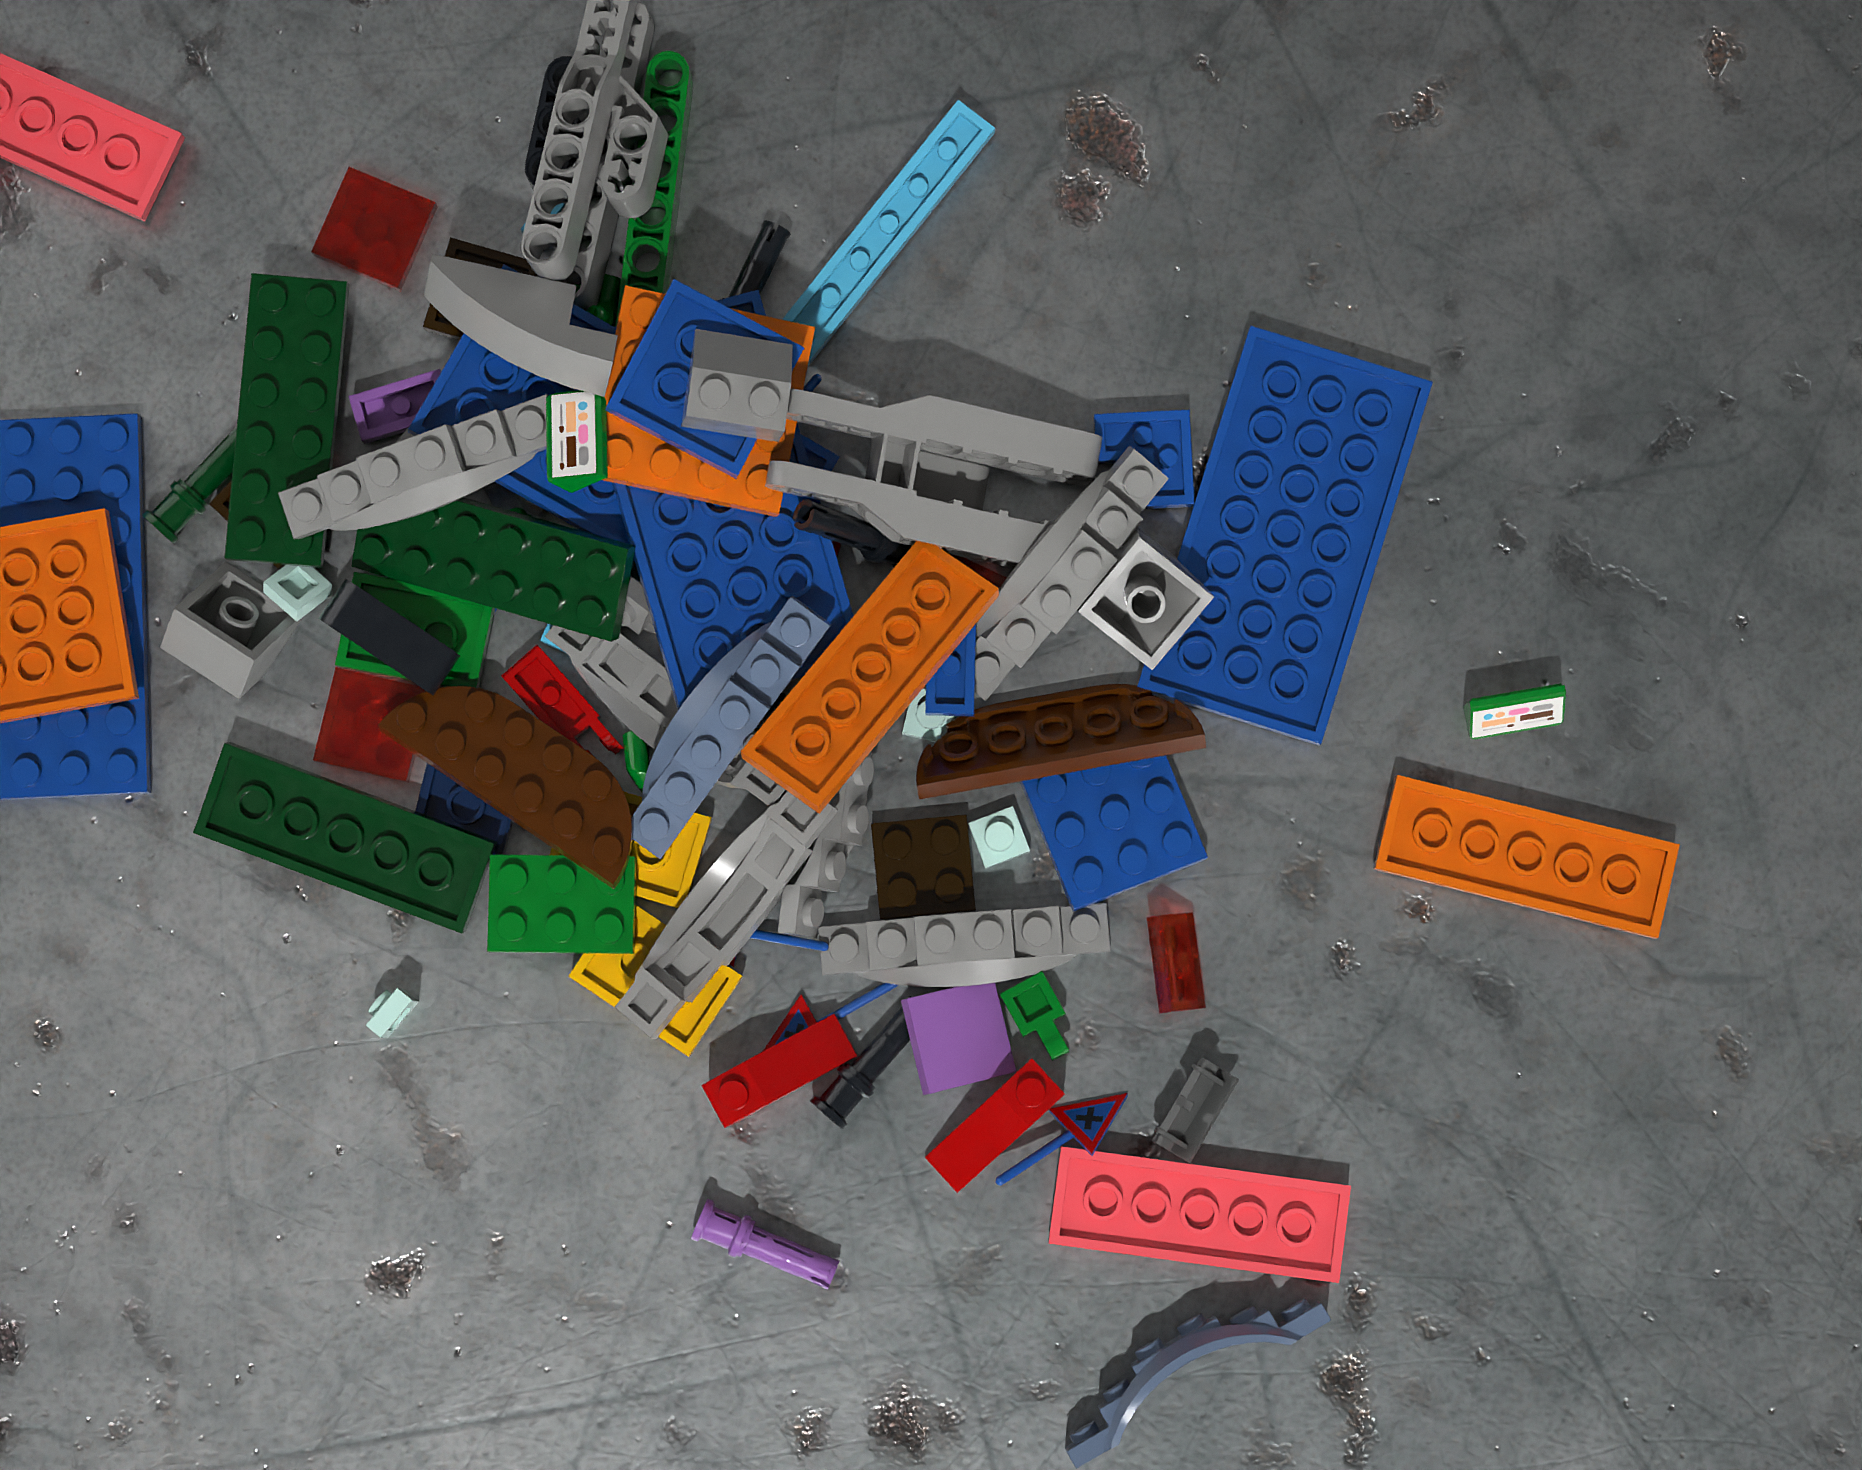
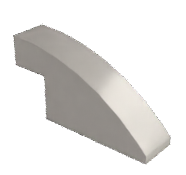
M432 254L424 296L455 327L499 357L537 376L573 389L605 397L618 335L569 325L576 285Z

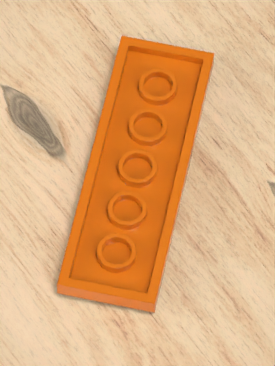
M916 541L741 750L742 759L820 814L998 598L999 588L938 546Z
M1396 775L1373 869L1657 939L1661 929L1680 844Z

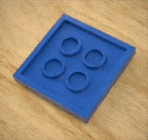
M673 279L605 411L737 479L757 438L681 427L695 329L792 344V371L804 347Z
M1166 755L1020 781L1072 912L1195 865L1208 858Z

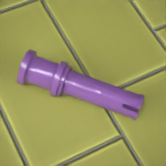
M707 1198L691 1236L692 1240L698 1242L702 1238L728 1249V1254L734 1258L745 1254L828 1290L840 1260L810 1250V1248L767 1232L755 1226L756 1221L752 1220L751 1216L745 1214L740 1218L715 1207L714 1201Z

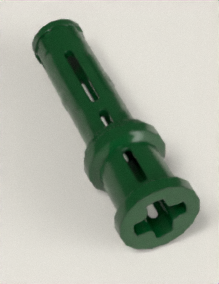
M237 426L184 482L181 479L177 482L173 481L170 485L172 491L153 511L146 510L142 514L171 543L175 544L178 541L177 533L196 513L202 515L206 511L205 507L208 504L205 500L233 472Z

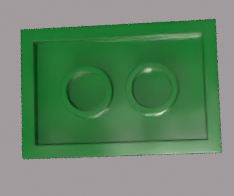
M359 572L353 573V584L460 655L440 687L468 686L479 688L495 608L391 578ZM341 634L335 666L410 681Z
M490 855L487 952L635 954L637 858L630 856L627 868L615 889H612L564 855Z

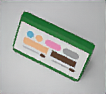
M581 390L554 393L546 397L547 479L550 483L570 493L608 477L605 397Z
M1559 683L1470 699L1463 706L1468 736L1470 739L1476 740L1560 725L1563 723L1565 713V685Z

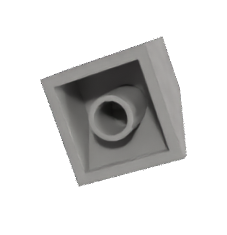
M695 329L681 427L779 442L785 432L792 379L793 345Z
M1137 527L1114 555L1118 561L1078 608V612L1153 670L1211 602L1214 595L1170 552Z
M225 561L174 608L160 648L240 699L266 674L302 618L296 622L263 593L262 584Z

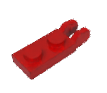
M538 645L533 647L501 675L539 720L582 749L584 748L576 739L590 727L599 736V741L608 751H612L616 755L623 749L620 743L599 721L601 716Z

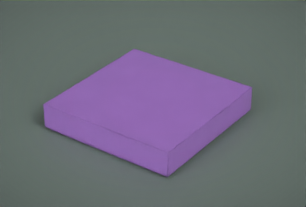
M995 983L952 987L901 1000L923 1095L1016 1072Z

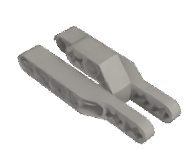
M587 0L576 50L558 86L521 240L523 256L535 274L540 278L572 285L581 284L580 289L575 293L573 304L585 311L592 305L597 306L618 216L637 218L644 215L653 203L669 136L658 115L639 95L654 34V23L647 8L638 0H613L614 7L611 11L609 0ZM634 17H637L640 25H632ZM604 34L600 49V45L597 42L595 35L601 36ZM629 35L634 43L633 47L628 44ZM624 59L627 60L630 68H622ZM577 117L581 121L579 124H572L573 120ZM646 140L641 148L634 150L636 141ZM606 154L605 161L599 164L601 155ZM576 158L575 164L572 167L561 169L566 161ZM602 197L598 204L589 207L592 198ZM565 203L562 212L550 214L556 205ZM592 240L585 250L579 251L582 241ZM555 247L551 257L540 260L541 254L545 250Z
M790 389L786 419L872 439L866 476L863 479L797 463L773 460L769 462L765 487L783 493L850 507L892 542L913 546L916 541L936 545L951 555L1015 568L1053 522L1048 520L1031 522L1009 517L1008 511L1004 510L983 511L990 469L979 464L1066 484L1089 486L1096 478L1102 437L1082 430L933 395L878 408L814 392Z

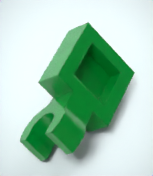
M1043 971L1000 994L1023 1038L1036 1031L1052 1061L1069 1052L1063 1037L1054 1023L1055 1020L1066 1015Z

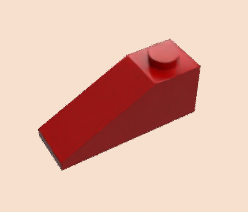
M834 1013L701 1086L724 1128H727L857 1057L858 1054Z
M1031 1058L925 1158L958 1193L1061 1099L1065 1093Z

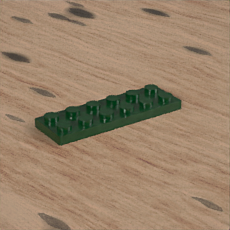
M251 273L224 556L227 560L323 568L327 530L302 539H294L278 493L315 480L317 475L330 471L333 467L350 286L347 281Z
M463 497L415 517L389 524L357 529L351 567L612 642L619 639L636 546Z
M226 742L223 745L193 831L197 835L461 934L466 932L489 867L490 855H493L497 845V841L232 742Z

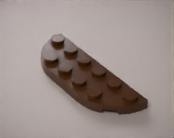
M1104 684L991 704L975 709L974 716H960L946 725L947 733L938 739L932 747L931 744H927L923 750L917 766L916 783L919 799L1203 749L1206 748L1205 733L1194 713L1177 699L1174 700L1173 704L1152 695L1151 690L1139 688L1137 685Z
M450 686L438 688L434 695L427 691L420 693L395 707L378 724L380 731L612 889L616 888L627 868L631 854L633 838L631 814L627 799L617 779L593 755L509 699L492 691L475 687Z

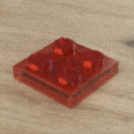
M348 167L311 253L317 258L401 292L438 206L432 200Z
M335 667L313 761L409 783L416 755L382 733L378 724L395 707L426 691L416 685Z

